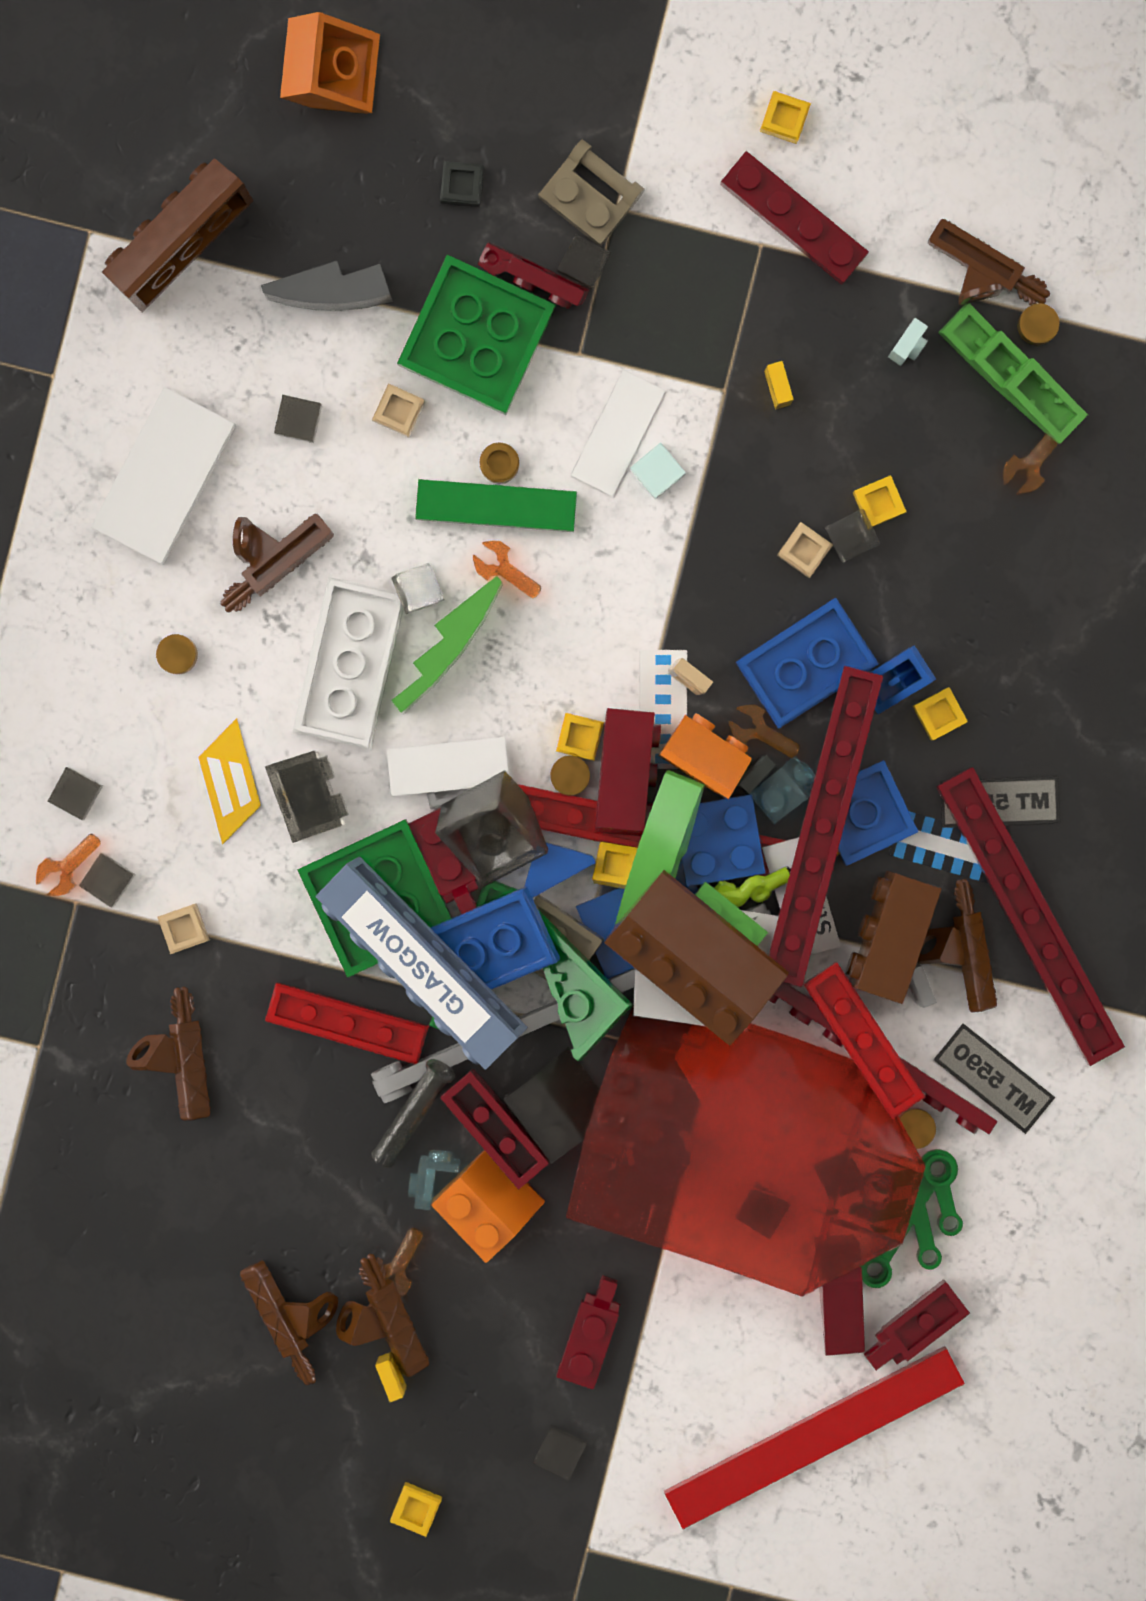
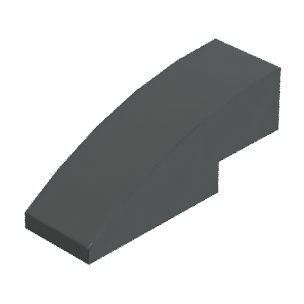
M334 261L261 285L267 300L291 307L311 310L344 311L369 308L393 302L381 264L343 275L338 261Z

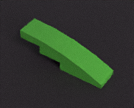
M970 303L965 304L938 332L999 393L1058 444H1061L1088 415L1034 358L1028 359L1002 331H996Z
M498 576L489 581L434 625L444 638L413 662L422 676L391 700L401 713L404 714L427 694L464 653L485 622L503 586Z
M670 770L665 773L633 861L615 924L663 870L676 878L680 860L688 849L705 784Z

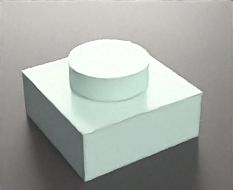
M914 318L888 358L900 366L907 357L914 361L928 342L922 337L928 326Z

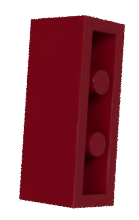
M606 709L595 832L631 836L643 835L654 804L647 802L648 787H656L658 764L650 763L652 748H659L661 724H654L655 712Z
M474 1068L440 1097L518 1190L549 1164L551 1158Z

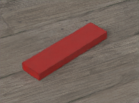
M837 962L803 983L891 1119L926 1098Z
M279 982L275 984L265 1019L266 1022L412 1064L419 1062L429 1025Z

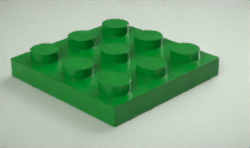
M447 255L397 365L501 414L507 415L555 311L556 304Z
M407 819L297 869L347 978L378 964V960L368 950L360 948L352 941L347 928L340 921L331 919L323 911L322 903L315 896L347 863L360 856L429 927L452 918L443 897L438 892Z

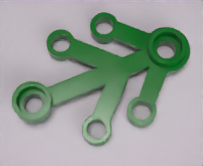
M933 1149L926 1152L916 1166L895 1171H889L884 1168L875 1170L870 1177V1183L873 1189L880 1194L891 1192L894 1186L919 1182L911 1196L872 1205L865 1202H857L850 1208V1219L854 1225L860 1228L868 1227L873 1221L898 1216L876 1253L869 1254L861 1260L862 1280L867 1286L881 1288L889 1283L892 1277V1268L889 1263L913 1224L919 1246L916 1253L917 1261L923 1268L928 1270L935 1269L940 1265L942 1255L935 1246L926 1203L934 1190L941 1212L937 1219L939 1229L947 1236L957 1235L962 1230L963 1221L956 1213L950 1185L957 1177L958 1165L955 1158L949 1152L942 1149ZM935 1162H942L944 1164V1171L940 1175L931 1174L930 1168ZM885 1174L889 1176L890 1182L887 1187L879 1188L876 1186V1179L879 1175ZM860 1208H865L869 1211V1216L865 1221H857L855 1219V1212ZM949 1216L957 1219L955 1228L951 1230L943 1227L945 1218ZM927 1250H933L936 1253V1258L931 1263H925L922 1260V1255ZM871 1263H879L882 1267L881 1272L876 1276H871L867 1272L868 1266Z

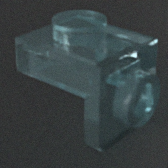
M793 756L780 769L758 785L749 795L752 794L753 800L773 824H776L810 797L815 774L807 764Z
M430 1150L429 1156H421L418 1173H411L408 1197H415L414 1209H431L436 1171L459 1172L461 1160L452 1158V1152Z

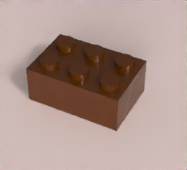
M886 871L884 878L877 877L871 893V899L876 901L872 914L864 915L858 932V937L863 939L859 953H851L845 974L849 975V981L853 987L903 1004L942 890L941 888L890 871Z

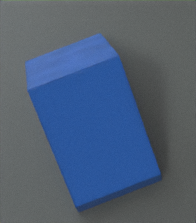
M915 645L905 649L870 672L883 676L875 706L876 713L880 714L936 680Z
M537 840L524 887H528L533 898L595 864L596 861L591 854Z

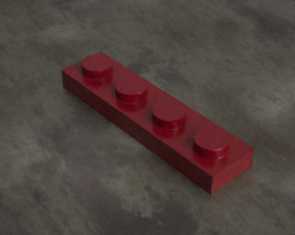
M748 151L744 152L721 180L720 185L841 285L845 283L868 255L869 251Z

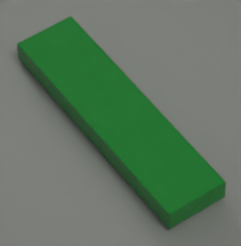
M418 479L415 519L433 522L574 532L577 491Z

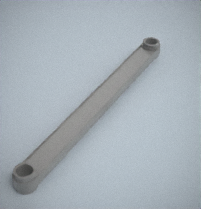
M765 903L744 910L772 915L770 909L767 910ZM633 968L608 980L622 993L634 987L635 970L637 969ZM557 1001L519 1016L518 1018L528 1027L520 1036L559 1020ZM457 1043L420 1059L417 1064L411 1063L402 1067L400 1061H397L372 1072L371 1076L374 1080L372 1083L377 1095L381 1096L383 1103H387L411 1092L410 1084L467 1060L468 1058L462 1050L463 1047Z

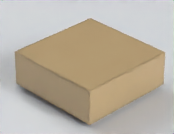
M388 383L372 421L409 437L425 400Z
M800 522L777 556L810 578L833 544Z
M683 658L677 659L668 670V674L695 695L704 694L713 683L712 680Z
M197 903L157 917L170 954L210 940Z

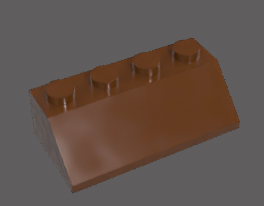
M215 158L209 164L206 162L200 164L190 175L189 180L191 182L180 193L178 191L171 193L161 205L163 210L152 221L147 219L136 228L133 233L134 239L125 249L122 247L117 248L105 261L107 267L102 273L142 313L253 202L244 183Z
M665 870L658 875L617 922L604 942L729 1046L756 1018L789 973Z

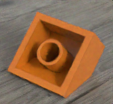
M321 12L288 18L280 98L316 109L364 114L372 113L380 34Z
M695 713L692 719L684 715L658 756L696 781L705 784V787L722 798L729 799L753 759L745 754L749 747L731 735H728L726 740H723L712 732L715 725Z
M483 1150L433 1198L431 1206L479 1257L487 1263L516 1236L545 1203V1200L528 1182L518 1190L487 1152Z

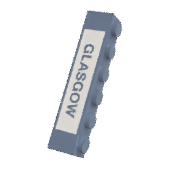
M360 856L347 863L315 896L322 903L323 911L331 919L340 921L347 928L352 941L360 948L368 950L378 960L379 968L387 976L396 978L406 989L409 999L417 1006L424 1007L434 1017V1022L439 1030L448 1036H452L463 1047L462 1050L465 1056L474 1064H480L486 1070L528 1028Z

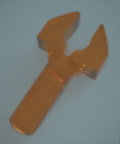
M1045 434L1028 457L1019 459L1013 455L1004 465V485L1009 483L1016 471L1028 468L1027 481L1016 494H1026L1037 490L1045 481L1040 476L1039 467L1058 443Z
M501 541L482 542L484 547L495 552L500 565L484 564L481 559L473 555L474 566L479 576L486 581L491 576H501L533 599L539 595L541 585L509 563L507 554L511 550L510 547Z
M755 704L736 708L741 713L749 715L752 719V724L756 728L745 730L732 721H728L734 738L745 745L748 740L758 738L790 758L797 755L800 749L798 743L765 725L763 714L766 710Z
M90 833L62 861H53L51 857L44 859L37 868L36 885L41 884L50 873L62 871L58 886L54 887L47 896L69 894L77 886L73 881V871L101 845L100 839L95 834Z
M416 1228L408 1230L392 1262L386 1264L384 1268L387 1269L385 1278L390 1277L393 1273L396 1275V1287L401 1297L406 1295L412 1284V1280L406 1276L405 1269L423 1237L422 1232Z

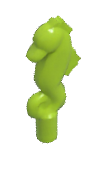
M785 866L765 877L760 875L751 876L738 888H735L733 883L719 881L714 889L736 907H740L749 897L758 903L767 900L773 890L787 884L790 874Z

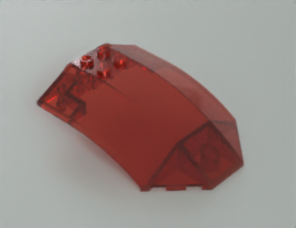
M633 1005L610 1057L584 1137L566 1218L804 1297L814 1292L815 1289L865 1265L866 1262L904 1243L926 1166L898 1116L893 1119L890 1118L852 1059L752 1023L729 1046L706 1026L634 1016Z

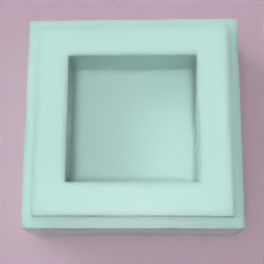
M661 442L630 467L632 473L654 499H657L686 475V472Z

